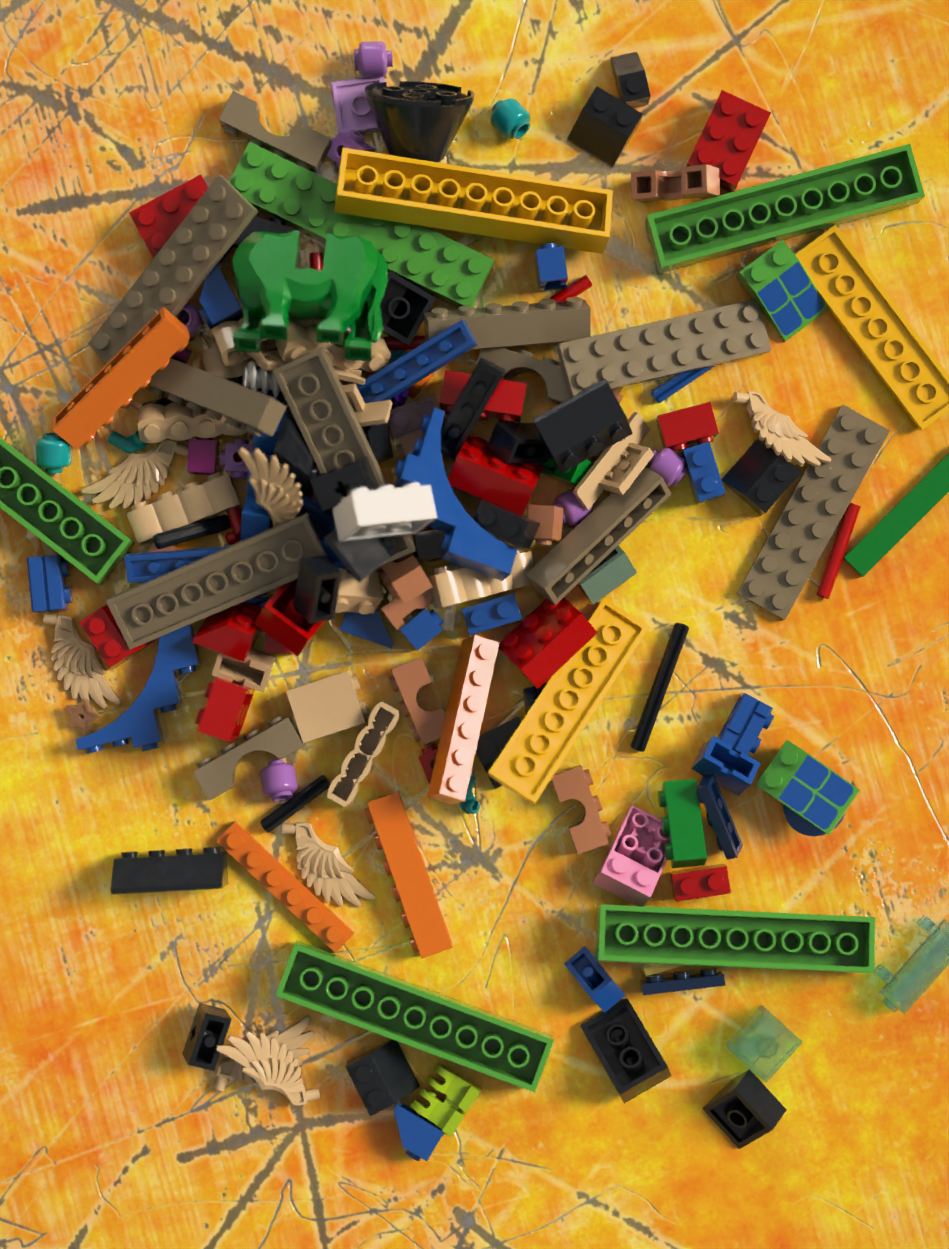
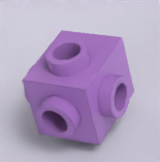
M351 130L350 132H339L333 137L327 156L335 161L334 166L339 169L343 148L375 152L376 149L364 142L365 137Z
M233 439V444H226L225 450H221L220 466L225 467V472L231 474V478L248 479V467L244 460L235 462L234 456L239 452L240 448H244L253 454V444H249V440Z

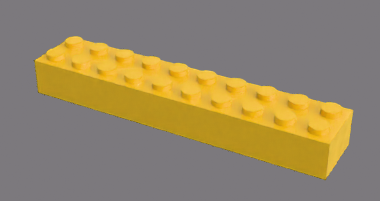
M343 148L339 164L334 212L542 245L556 243L557 247L563 246L567 249L603 254L610 238L613 190Z

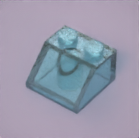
M761 1005L727 1042L726 1047L767 1083L803 1042Z

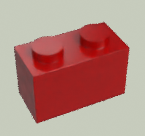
M711 402L658 415L656 418L663 448H670L674 452L687 449V444L697 442L700 445L706 442H714L713 437L719 434Z
M725 864L670 872L673 897L676 902L731 893L728 870Z

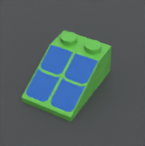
M783 239L741 270L736 277L751 299L757 301L761 312L784 342L828 310L804 267Z
M788 740L785 741L756 783V786L829 836L861 791Z

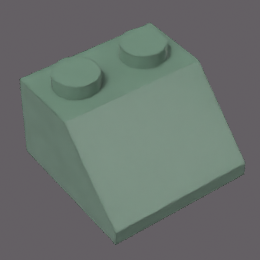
M618 545L577 586L594 605L637 572L626 553Z

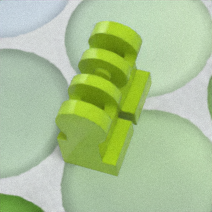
M438 1063L434 1070L445 1079V1082H441L432 1076H429L427 1082L435 1091H440L447 1095L446 1099L443 1101L434 1091H429L422 1087L419 1093L430 1104L426 1105L414 1099L411 1107L451 1137L464 1118L465 1113L468 1112L481 1092V1087L458 1075L445 1065Z

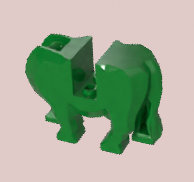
M294 230L282 234L264 231L253 232L242 241L232 259L235 272L234 281L243 305L244 315L242 327L233 332L234 350L260 352L261 340L264 338L287 340L288 317L302 320L322 317L324 320L316 326L317 342L343 344L344 333L350 327L351 332L345 340V358L347 360L371 361V342L376 343L383 332L380 304L388 283L386 259L376 250L372 242L357 235L340 237L327 233L323 271L312 268L300 269L299 231Z

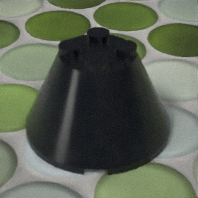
M399 81V87L387 86V82L374 83L365 87L366 99L389 155L438 163L444 159L474 102L473 91L468 90V93L464 94L461 93V87L441 83Z

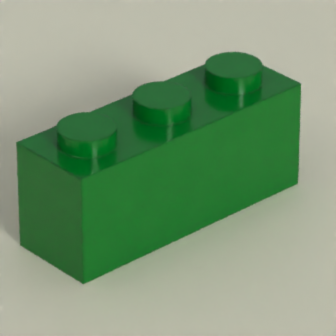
M697 780L663 782L662 791H658L659 807H664L665 817H661L662 833H667L668 843L665 844L666 860H671L672 868L703 866L707 860L700 802L697 797Z

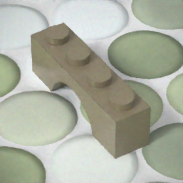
M232 91L218 119L221 127H223V132L235 138L240 135L248 139L247 143L251 142L260 147H265L271 150L272 153L284 159H289L309 171L319 172L330 150L331 139L307 126L291 136L274 135L261 125L258 103Z
M509 346L481 349L476 364L482 357L504 368L503 380H511L513 377L524 373L536 374L544 379L547 386V396L553 403L559 405L570 399L562 368L558 366L559 362L547 357L539 360L533 358L534 354L526 350L518 349V352L508 350Z
M281 715L267 723L270 727L260 733L256 729L244 736L246 742L239 746L232 743L221 749L222 755L213 760L209 756L197 763L196 765L199 769L193 771V774L208 800H212L235 787L237 765L247 754L253 751H267L281 760L306 746L302 742L301 736L291 718L283 719Z

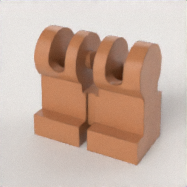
M429 589L406 604L403 603L400 596H397L381 608L380 611L394 630L398 631L406 625L403 621L405 616L415 609L421 610L430 605L432 593Z

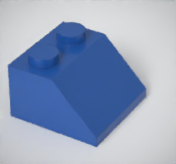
M217 264L207 276L199 300L203 306L199 312L209 329L216 327L222 322L238 321L244 317L239 302Z

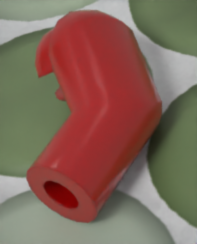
M239 506L226 510L233 532H228L225 535L228 545L241 541L242 514Z

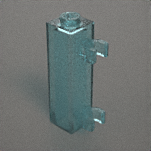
M923 915L917 921V924L929 936L896 974L893 975L881 964L874 970V973L886 983L879 992L885 997L882 1002L894 1013L898 1009L905 1014L948 966L949 921L943 919L937 926L927 916Z

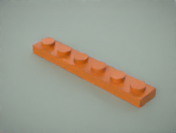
M237 821L216 841L335 953L355 933Z

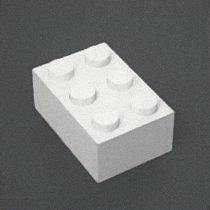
M410 483L404 485L403 488L395 489L393 485H385L373 491H368L366 487L356 488L351 491L350 495L341 499V502L333 508L339 542L416 534L437 518L430 485L420 486L419 483Z

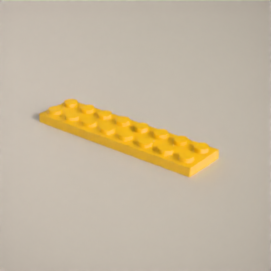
M836 224L797 252L795 256L804 267L828 309L920 431L949 411V374Z
M603 598L589 619V623L598 633L550 678L487 774L533 806L650 628L606 598Z

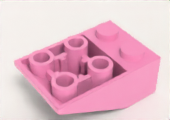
M631 805L599 868L593 884L636 906H644L650 899L667 861L665 857V844L668 843L667 833H662L661 819Z

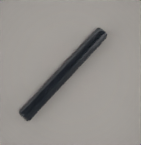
M675 623L631 743V748L644 752L689 631V627L685 624Z

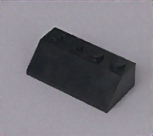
M220 847L203 848V853H192V848L176 849V854L165 855V850L148 851V856H138V851L121 852V857L115 858L113 862L111 894L223 888L228 885L227 851L220 852Z

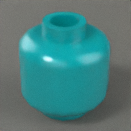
M516 99L499 100L494 104L491 124L504 138L519 139L529 130L530 113Z
M56 433L42 434L43 438L36 441L37 465L46 468L47 473H62V468L69 466L72 462L71 445Z

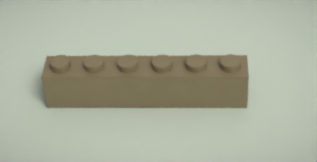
M569 297L566 301L559 302L552 299H543L535 304L518 301L510 306L487 304L485 308L461 306L458 310L449 311L445 308H435L431 312L424 313L425 342L460 320H463L467 323L477 343V346L472 349L564 342L590 337V307L585 300L579 297Z
M170 358V362L162 371L157 370L151 376V381L148 384L150 386L148 391L154 395L163 398L164 394H167L168 400L182 405L183 401L187 402L186 407L198 413H201L203 409L207 410L205 414L218 421L224 417L227 424L238 429L244 425L246 426L245 431L258 437L262 433L273 437L287 407L270 396Z
M645 467L624 495L612 492L526 574L536 592L554 605L562 600L672 495L662 476Z

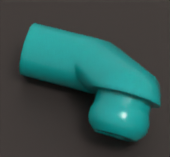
M112 431L107 440L108 443L126 453L142 450L148 445V443L140 441L139 431L128 437Z
M471 775L465 801L459 802L461 809L467 814H475L480 809V803L471 791L476 777Z

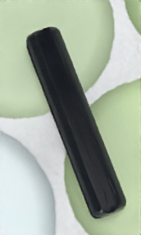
M221 515L157 533L153 536L155 547L161 549L227 530L231 527L227 515Z
M321 775L262 819L260 824L267 833L271 832L326 791L331 784L325 775Z

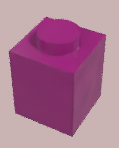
M196 437V439H189L187 472L193 475H212L218 473L219 443L216 440H212V438Z

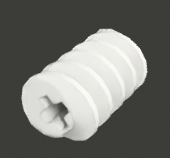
M249 361L247 367L244 368L242 386L250 387L254 391H258L260 388L262 394L265 395L268 394L269 390H272L274 398H277L282 390L273 371H266L259 366L256 369L255 361Z

